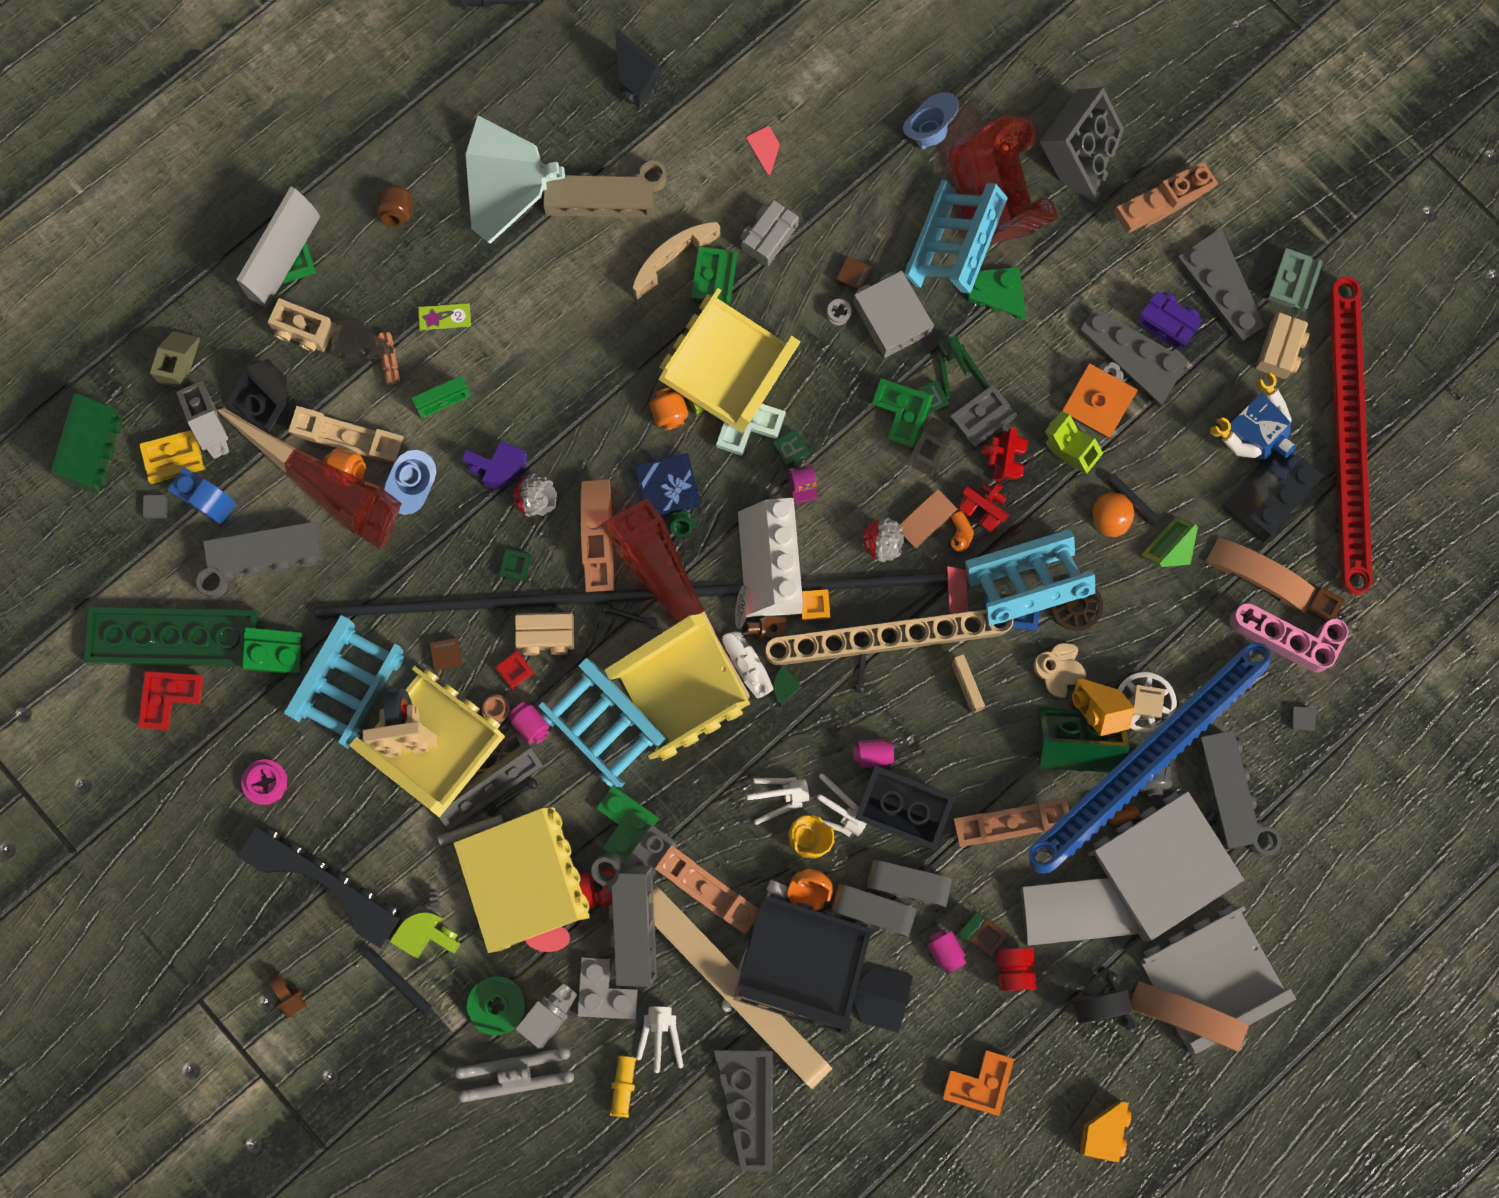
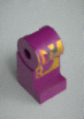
M810 463L797 469H789L787 482L791 496L794 498V505L818 499L816 491L817 481L812 464Z

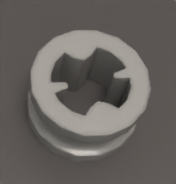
M835 299L828 305L826 314L829 322L832 324L843 325L850 319L852 310L846 300ZM840 306L844 308L843 313H846V316L840 315L837 318L834 316L835 311L832 312V309L837 310Z

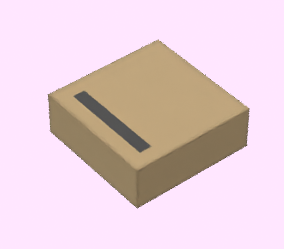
M1136 685L1133 714L1161 718L1165 689Z

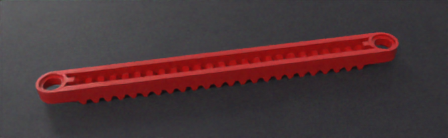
M1341 277L1330 289L1329 320H1331L1329 330H1331L1330 341H1332L1330 351H1332L1331 371L1333 376L1331 381L1333 382L1332 392L1334 393L1332 399L1334 403L1333 423L1335 424L1334 444L1336 445L1334 454L1336 455L1335 465L1337 467L1335 476H1337L1336 497L1338 501L1336 507L1338 508L1337 518L1339 519L1337 529H1339L1338 550L1340 551L1339 561L1342 588L1348 594L1358 596L1369 590L1373 581L1360 286L1356 280L1351 277ZM1343 285L1349 287L1352 292L1351 297H1342L1338 292V287ZM1352 574H1359L1363 578L1364 584L1362 588L1352 586L1350 583V576Z

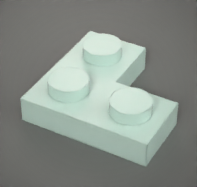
M761 404L743 433L724 422L716 448L742 456L751 431L777 439L786 411Z

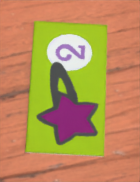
M470 303L419 307L420 330L470 327Z

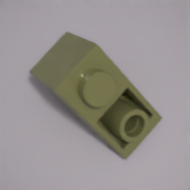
M172 331L157 348L150 371L153 378L160 384L184 389L200 338Z

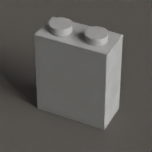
M903 271L896 274L890 272L873 286L870 284L862 286L854 295L853 305L884 358L932 333L934 325Z

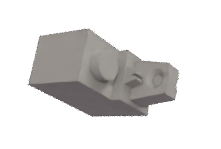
M200 381L177 391L187 422L202 450L207 449L214 459L229 453L226 431L203 382Z
M562 984L548 998L544 997L541 1002L538 1001L516 1030L537 1048H544L569 1016L566 1013L577 994L570 987Z

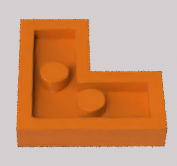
M985 1050L978 1078L949 1070L942 1099L999 1116L1014 1059Z

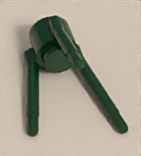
M957 336L945 338L938 343L940 352L936 354L940 365L943 391L948 400H950L945 361L948 364L958 362L964 375L967 376L969 371L963 361L964 358L984 388L988 389L990 387L967 353L964 344L960 343Z

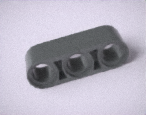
M872 860L866 889L946 908L952 879L892 863Z
M838 884L830 912L837 913L851 920L865 922L870 926L897 935L909 937L917 909L856 888Z

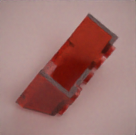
M1003 114L955 144L950 150L949 164L957 194L981 196L986 184L992 183L997 184L1007 196V201L990 244L1026 237L1058 219L1052 200L1039 198L1031 203L1019 156L1031 149L1036 139L1032 119ZM960 205L963 218L971 220L975 215L977 207Z

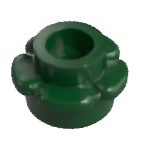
M687 511L673 512L668 518L670 521L668 526L676 536L682 537L690 534L695 526V519Z

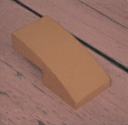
M938 489L900 524L903 526L901 532L904 533V537L915 548H918L958 508Z

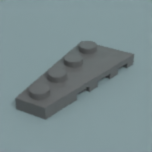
M1222 228L1178 256L1177 262L1240 344L1265 327Z
M1095 307L1079 332L1104 356L1107 355L1114 363L1118 364L1120 371L1125 372L1142 392L1145 391L1153 398V402L1159 408L1163 405L1188 362L1187 359Z
M714 1051L719 1066L721 1084L727 1101V1110L733 1127V1136L741 1171L771 1172L773 1051Z

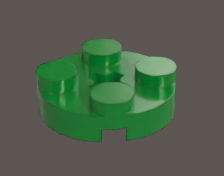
M494 976L481 981L471 990L467 1000V1012L472 1023L479 1031L488 1035H502L513 1031L521 1023L525 1015L526 1001L523 991L515 982L505 977ZM496 997L501 998V1004L505 1005L504 1010H499L497 1015L492 1013L493 1009L489 1007V1002H495Z

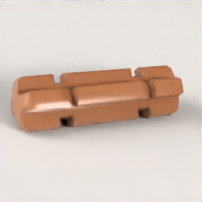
M391 333L377 334V342L380 347L382 367L385 371V382L387 385L398 384L401 380L397 370L398 365L395 350L392 346Z

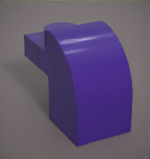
M500 441L492 460L468 450L465 451L462 462L467 468L466 471L477 477H481L483 474L482 481L485 487L490 489L506 488L516 482L528 460L526 451Z

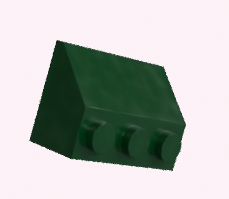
M74 393L50 473L67 487L99 494L101 486H104L107 481L108 472L106 469L108 462L113 459L115 454L114 441L116 434H119L122 430V416L110 406Z
M1039 707L1037 751L1040 768L1110 773L1128 756L1130 746L1127 730L1100 736L1093 726L1088 723L1080 710Z

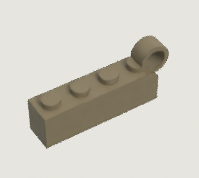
M651 160L641 166L640 174H635L632 177H621L613 173L605 176H594L590 173H581L578 176H567L565 174L563 179L546 182L547 190H544L546 216L653 218V192L661 190L666 185V169L662 163ZM649 171H658L662 177L658 181L650 182L645 178V175Z

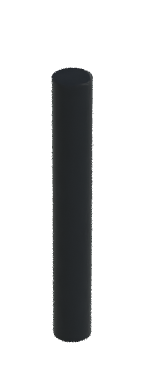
M371 947L366 950L363 956L414 1006L426 1015L433 1006Z

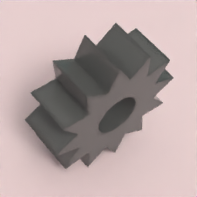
M437 889L430 890L432 912H441L439 892Z

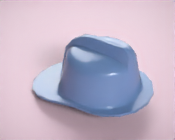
M948 92L937 93L929 97L905 121L903 126L904 134L908 138L914 139L921 149H926L928 146L937 145L942 142L948 132V123L958 112V98Z
M409 450L401 454L395 461L385 483L384 497L389 508L396 513L403 515L415 513L426 501L436 476V465L427 453L420 450Z

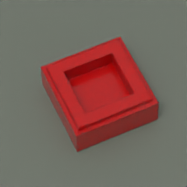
M517 650L495 666V669L512 690L534 674V671Z

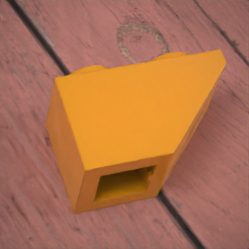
M1082 678L1077 679L1072 694V702L1100 736L1130 729L1135 707L1120 690Z
M1117 1101L1084 1124L1079 1154L1119 1162L1120 1156L1124 1157L1127 1140L1123 1139L1124 1128L1129 1127L1131 1121V1110L1128 1109V1103Z

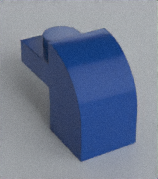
M184 467L168 488L171 494L191 505L200 514L220 526L223 525L237 504L218 487L198 477Z

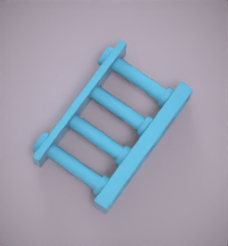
M941 180L904 273L916 287L921 288L925 276L949 278L960 292L971 293L1007 201V196L997 184L987 183L983 194L976 196L958 194L947 180ZM953 205L977 207L975 215L971 220L949 218ZM944 228L968 230L964 242L940 241ZM935 252L959 254L953 267L930 265Z
M1070 529L965 561L967 581L970 587L982 584L990 600L989 603H986L989 626L1095 594L1094 572L1080 574L1071 557L1075 556L1074 535ZM1061 560L1070 578L1054 583L1045 564ZM1035 568L1043 586L1027 590L1019 572ZM1008 576L1017 594L1001 599L993 580Z
M341 615L284 714L297 722H300L302 717H309L342 735L338 743L348 749L352 741L356 737H360L362 730L359 728L393 670L397 671L404 659L402 655L404 651L400 646L394 644L389 652L355 634V624L350 619ZM350 643L384 661L378 674L374 676L341 658L339 653L344 644L348 645ZM330 668H337L369 685L370 688L363 700L361 701L327 683L325 677ZM322 692L356 710L348 726L314 708L311 701L315 694Z
M586 658L579 665L584 671L581 674L582 678L553 707L542 702L539 705L544 711L541 716L552 727L556 724L602 771L599 776L610 787L613 785L622 787L625 783L618 776L648 745L652 746L655 744L658 747H662L669 739L609 680L592 660ZM597 684L603 691L600 694L601 698L571 728L560 715L590 685L593 687ZM616 704L623 711L620 714L621 718L590 748L580 735L609 705L612 707ZM636 724L642 730L639 734L640 738L609 767L599 755L629 725L632 727Z

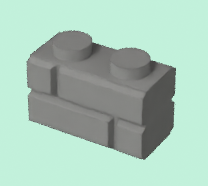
M772 200L768 207L763 205L759 209L755 217L757 221L754 226H747L740 237L742 240L741 250L750 257L755 258L756 261L765 267L770 265L795 231L799 222V217L796 214L785 209L784 206L775 200Z

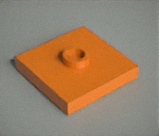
M1089 363L1062 411L1110 438L1136 394L1137 389Z

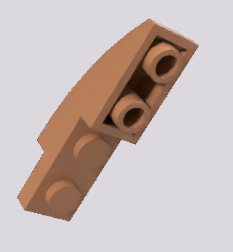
M1202 162L1164 180L1159 187L1117 206L1113 213L1128 234L1142 226L1146 228L1178 211L1214 188L1218 182L1205 162Z
M610 480L582 481L581 546L586 592L615 590Z

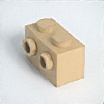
M280 298L268 320V324L275 333V337L285 342H289L290 339L296 341L300 347L310 352H314L315 349L324 352L335 330L328 317Z

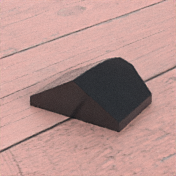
M877 966L873 967L859 980L854 998L860 1022L899 1033L908 1003L913 976Z

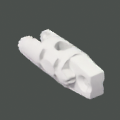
M739 631L724 634L722 636V643L743 682L757 699L770 693L773 690V686L766 669L752 646L743 637L744 635Z

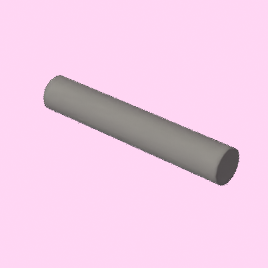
M498 815L437 835L439 844L443 846L503 824L504 820L502 815Z

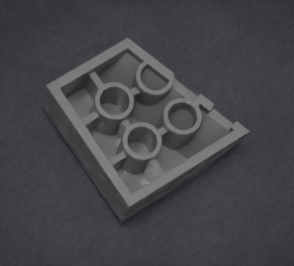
M1103 87L1077 89L1042 137L1040 144L1061 183L1091 202L1097 203L1100 197V193L1097 192L1100 182L1105 181L1107 178L1106 166L1110 157L1115 156L1124 128Z

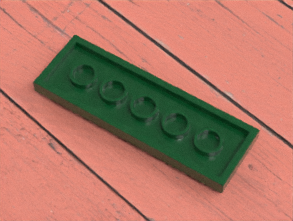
M88 607L84 663L241 667L243 629H258L259 612L257 610Z

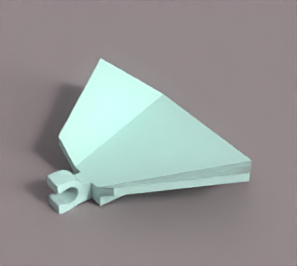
M477 116L466 151L471 228L491 244L541 197L542 192L547 190L546 182L565 178L564 167H559L557 162L543 164L537 146Z

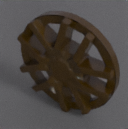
M1095 587L1094 595L1096 599L1079 598L1063 603L1064 606L1056 609V606L1051 607L1052 616H1054L1059 625L1068 630L1079 632L1089 629L1097 623L1102 615L1103 600L1101 594ZM1089 604H1098V610L1088 609ZM1066 610L1068 615L1061 619L1058 613ZM1087 614L1096 615L1094 620L1089 622ZM1072 617L1074 626L1067 624L1065 621ZM1078 617H1083L1084 626H1079Z

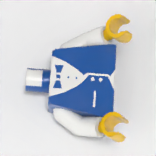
M1265 373L1269 381L1268 385L1266 386L1260 378L1257 379L1256 386L1260 390H1266L1267 393L1265 395L1261 393L1231 424L1226 418L1216 420L1221 426V430L1217 426H1213L1210 429V433L1215 437L1222 436V441L1237 456L1258 457L1261 460H1266L1274 451H1277L1287 458L1296 448V444L1288 439L1291 432V417L1277 388L1274 389L1276 385L1275 375Z

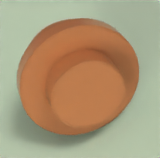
M491 695L482 704L483 716L489 715L498 723L504 721L510 713L508 701L500 695Z

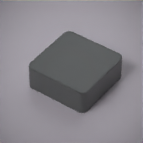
M145 495L143 497V516L146 519L167 518L168 498L165 495Z
M1295 706L1291 709L1292 730H1315V708Z

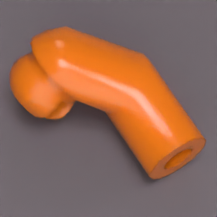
M960 511L951 516L957 528L954 537L951 539V547L958 552L965 551L969 547L974 535V531L964 512Z
M1136 805L1121 811L1117 810L1112 819L1109 818L1107 822L1114 826H1120L1130 820L1139 819L1140 812Z

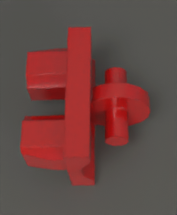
M1009 428L1007 432L998 433V438L991 439V445L982 447L981 453L989 457L988 465L993 466L991 478L993 481L1016 480L1023 476L1024 466L1021 463L1014 462V454H1025L1028 440L1018 436L1017 429Z
M999 482L994 488L986 483L982 485L980 489L988 495L987 498L971 486H967L963 491L965 496L962 498L958 508L969 516L973 514L978 505L984 508L987 512L979 523L987 530L992 531L1010 515L992 502L994 499L1003 505L1007 500L1006 497L999 493L1003 487Z

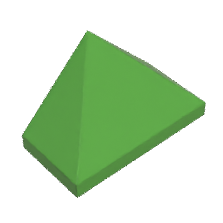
M1176 516L1141 556L1161 567L1191 565L1198 529L1197 525Z

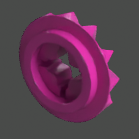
M267 759L258 760L249 765L242 776V789L250 801L259 805H271L273 802L281 799L287 789L288 776L283 767L277 762ZM262 771L267 778L275 780L268 785V793L264 787L256 785L262 781Z

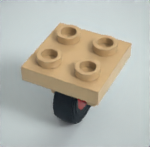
M404 688L390 689L385 693L384 709H380L379 728L363 730V742L382 753L385 757H397L401 755V752L410 750L413 753L427 752L430 747L438 746L437 735L420 723L418 707H414L408 692Z

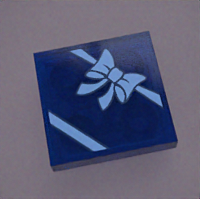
M688 453L635 466L648 520L671 515L673 512L701 507Z

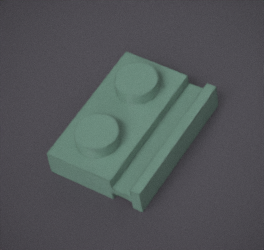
M1286 248L1283 251L1268 300L1290 308L1295 307L1300 309L1301 312H1305L1323 261L1313 260L1310 256Z

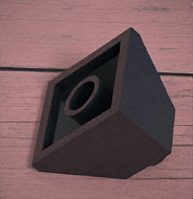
M618 30L615 36L620 95L628 104L634 103L638 108H641L661 87L659 62Z
M269 359L247 366L225 405L240 418L269 434L287 403V377Z

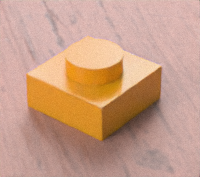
M828 590L802 591V621L830 619Z

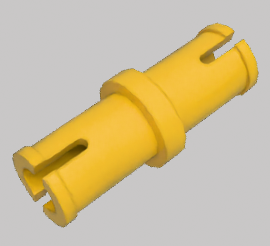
M618 1056L615 1082H612L611 1085L614 1092L610 1116L629 1118L631 1091L635 1089V1085H632L636 1058Z

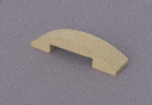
M717 222L697 225L678 233L664 242L653 252L640 269L633 285L634 297L638 300L658 284L656 272L693 244L699 249V246L706 247L720 236V225Z
M296 406L288 431L295 436L332 449L343 448L359 453L365 458L395 463L404 439V436L380 429L374 431L325 417L323 413Z

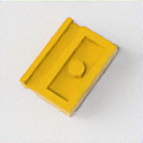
M192 430L140 444L148 481L151 484L177 477L183 467L192 473L205 470L199 443Z

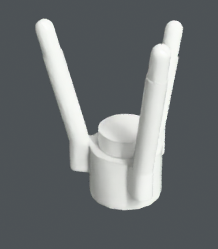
M821 773L819 775L820 779L850 807L846 811L823 795H817L818 800L843 816L840 823L844 824V826L823 820V822L828 826H832L833 830L842 832L848 837L852 833L859 836L866 826V823L855 820L859 806Z
M797 777L754 778V783L782 784L783 789L748 794L746 796L747 800L784 795L786 802L791 801L790 804L755 819L754 823L756 825L792 809L801 808L802 802L809 801L806 780H797Z
M648 1007V1015H644V1026L636 1059L641 1060L651 1026V1031L655 1032V1073L660 1071L662 1032H668V1026L670 1027L678 1068L683 1067L676 1029V1016L671 1015L672 1008Z

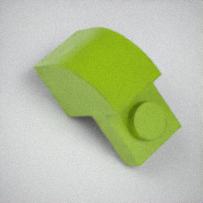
M1063 411L1051 421L1045 431L1049 438L1046 442L1048 448L1065 463L1086 474L1103 454L1096 439L1079 431L1070 414Z
M418 913L407 918L390 941L416 958H419L430 939L452 953H455L461 944L455 940L457 934L444 926L441 930L437 929L443 918L431 913Z

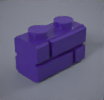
M1156 291L1136 324L1182 352L1203 319L1199 318V313L1193 308H1184L1176 303L1175 297L1171 294Z

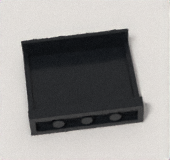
M766 895L759 904L733 1000L839 1034H845L850 1031L852 1019L849 1017L869 939L874 935L875 930L867 928L868 924L859 920L848 922L840 919L841 916L834 912L825 911L823 914L814 911V907L809 904L797 903L795 905L786 902L787 899L781 895Z

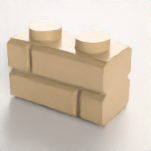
M1276 313L1271 320L1256 369L1265 373H1272L1282 379H1287L1292 372L1296 373L1302 360L1301 357H1298L1300 348H1305L1310 333L1305 332L1308 323L1282 313Z
M572 612L516 614L517 650L523 651V655L529 656L539 655V650H551L553 655H564L568 653V650H574V617Z

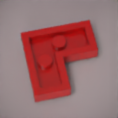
M145 671L138 727L141 729L169 731L173 703L201 705L204 677L202 675Z

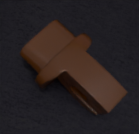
M768 616L756 619L754 622L745 623L742 626V634L753 635L756 640H761L763 637L768 640L781 637L785 633L786 617ZM770 626L775 628L774 632L770 630Z
M280 971L269 977V983L279 997L275 1008L277 1010L281 1009L286 1018L293 1016L307 1006L300 996L303 991L298 988L292 990Z

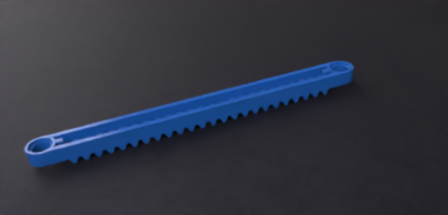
M1251 643L1245 646L1043 834L1029 849V862L1033 870L1038 873H1049L1057 868L1069 855L1073 856L1075 850L1081 848L1085 840L1089 841L1091 835L1097 833L1101 825L1105 826L1109 818L1112 819L1117 810L1121 811L1125 803L1128 804L1131 797L1136 796L1140 789H1144L1148 781L1151 782L1155 774L1159 775L1162 768L1169 765L1171 759L1175 760L1179 752L1182 753L1186 745L1190 746L1194 738L1197 739L1202 730L1205 732L1210 723L1213 724L1217 716L1220 717L1225 709L1228 710L1232 702L1235 703L1239 695L1243 696L1247 688L1250 689L1253 682L1269 668L1271 661L1269 648L1262 643ZM1256 653L1262 655L1264 659L1261 662H1252L1249 656ZM1040 852H1048L1052 856L1049 861L1044 863L1037 861L1035 857Z

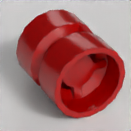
M614 869L601 870L607 876H615ZM589 872L580 873L579 885L582 894L587 898L589 910L595 909L597 904H600L603 908L609 907L613 900L612 892L608 891V886L597 883ZM595 887L602 888V891L596 893Z
M1033 948L997 950V966L1002 968V972L998 974L999 991L1036 990L1035 973L1030 971V968L1035 965Z

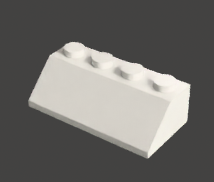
M794 498L764 500L739 511L738 521L743 585L748 590L746 617L802 614L803 600Z

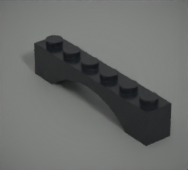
M268 826L265 830L255 827L237 854V857L263 873H299L321 882L333 891L344 904L352 919L356 933L378 948L386 949L404 921L398 917L399 910L388 903H385L382 907L374 902L376 898L374 894L363 887L360 891H357L350 886L352 880L339 872L336 876L326 871L329 865L314 857L312 861L302 855L305 851L291 841L288 846L279 841L281 835Z

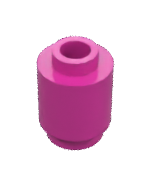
M526 702L516 706L508 716L512 720L511 725L529 744L533 742L539 744L549 735L548 728L550 725L532 705H528Z
M885 739L858 740L857 746L852 747L853 763H859L860 769L874 768L875 765L887 767V764H894L892 741L886 742Z
M943 929L929 937L931 943L927 946L940 969H944L946 974L966 964L964 959L965 953L952 931L946 933Z

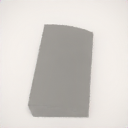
M290 187L236 279L248 299L266 308L270 305L320 218L313 205L293 187Z
M1109 878L1020 888L1027 946L1135 935L1141 930Z

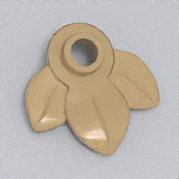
M1058 644L1054 646L1051 652L1039 654L1034 662V671L1040 678L1044 679L1048 692L1059 698L1066 697L1067 685H1076L1077 679L1082 678L1086 680L1087 678L1083 666L1079 662L1074 661L1078 647L1073 644ZM1047 661L1051 663V670H1048L1046 667Z

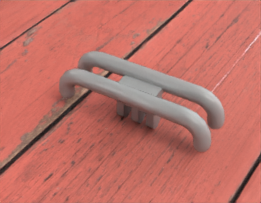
M560 1048L458 1067L454 1071L458 1079L498 1072L500 1083L463 1090L458 1094V1099L460 1102H469L571 1083L574 1080V1074L570 1071L531 1078L529 1066L568 1059L570 1057V1050L568 1048Z

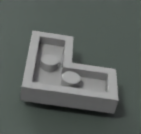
M582 958L578 1016L636 1019L638 990L609 988L611 959Z

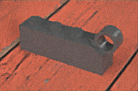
M315 522L203 541L208 568L198 574L196 585L198 590L206 597L219 598L226 592L228 581L233 580L236 575L245 574L247 577L261 575L262 571L273 569L274 572L289 570V566L300 564L301 567L317 565V561L324 560L320 528ZM213 575L219 576V586L213 591L205 590L204 583L206 579Z
M1234 731L1197 739L1195 743L1211 808L1218 815L1215 824L1219 840L1225 850L1250 845L1251 850L1259 856L1275 854L1281 847L1282 839L1276 829L1268 826L1262 827L1261 821L1259 819L1256 820L1254 812L1256 799L1253 792H1249L1247 781H1249V771L1247 766L1242 764L1240 753H1242V743L1240 738L1235 736ZM1261 832L1269 834L1273 839V846L1269 851L1263 850L1258 845V836Z
M604 853L594 862L591 871L595 881L601 885L608 886V891L612 892L613 902L609 906V918L614 922V930H612L610 936L611 947L615 948V958L612 960V975L616 976V986L651 987L657 978L652 866H624L622 859L618 855ZM600 863H611L616 871L615 876L605 875L601 871Z

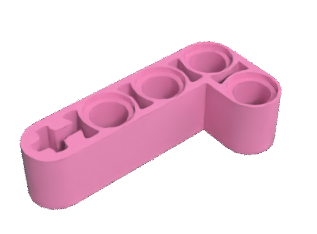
M1252 604L1241 605L1230 615L1229 619L1230 626L1237 633L1257 643L1266 645L1270 650L1313 672H1322L1335 663L1349 633L1347 625L1342 620L1331 619L1320 626L1315 636H1312ZM1243 614H1246V615H1247V618H1246V620L1248 621L1247 623H1244V622H1243V619H1244V617L1242 616ZM1265 626H1271L1275 630L1276 635L1274 638L1269 637L1265 633ZM1327 628H1332L1336 631L1337 640L1331 639L1328 636ZM1290 639H1296L1300 643V651H1296L1290 646ZM1316 652H1321L1324 655L1325 664H1321L1316 660Z

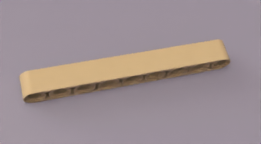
M986 610L776 637L768 642L765 655L767 660L773 665H787L1004 635L1011 629L1013 619L1006 621L1005 628L998 629L994 625L989 626ZM968 619L975 620L979 626L978 631L975 633L967 631L965 621ZM939 623H946L950 626L951 634L949 636H942L938 633L937 625ZM914 626L920 627L923 630L924 637L920 640L913 639L909 634V629ZM885 630L893 631L896 635V641L892 644L885 643L882 640L881 633ZM857 634L866 635L869 644L866 647L856 646L853 641L854 636ZM831 637L837 638L841 643V648L837 651L829 650L826 647V640ZM802 641H808L813 645L814 650L811 654L804 655L799 652L798 644ZM774 645L783 646L786 650L785 656L780 659L774 658L770 653L771 647Z
M653 882L655 926L800 1078L813 1089L833 1068L782 1015L733 1000L740 976L738 969Z

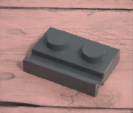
M992 385L952 414L950 420L963 437L970 442L971 447L975 449L1016 419L1018 414L1011 409L1010 404L998 389Z

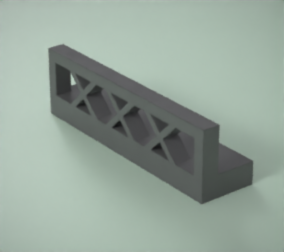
M518 731L498 744L473 775L471 781L464 786L439 817L449 831L543 766ZM518 742L521 743L522 746L513 752H508ZM496 761L489 769H485L488 763Z

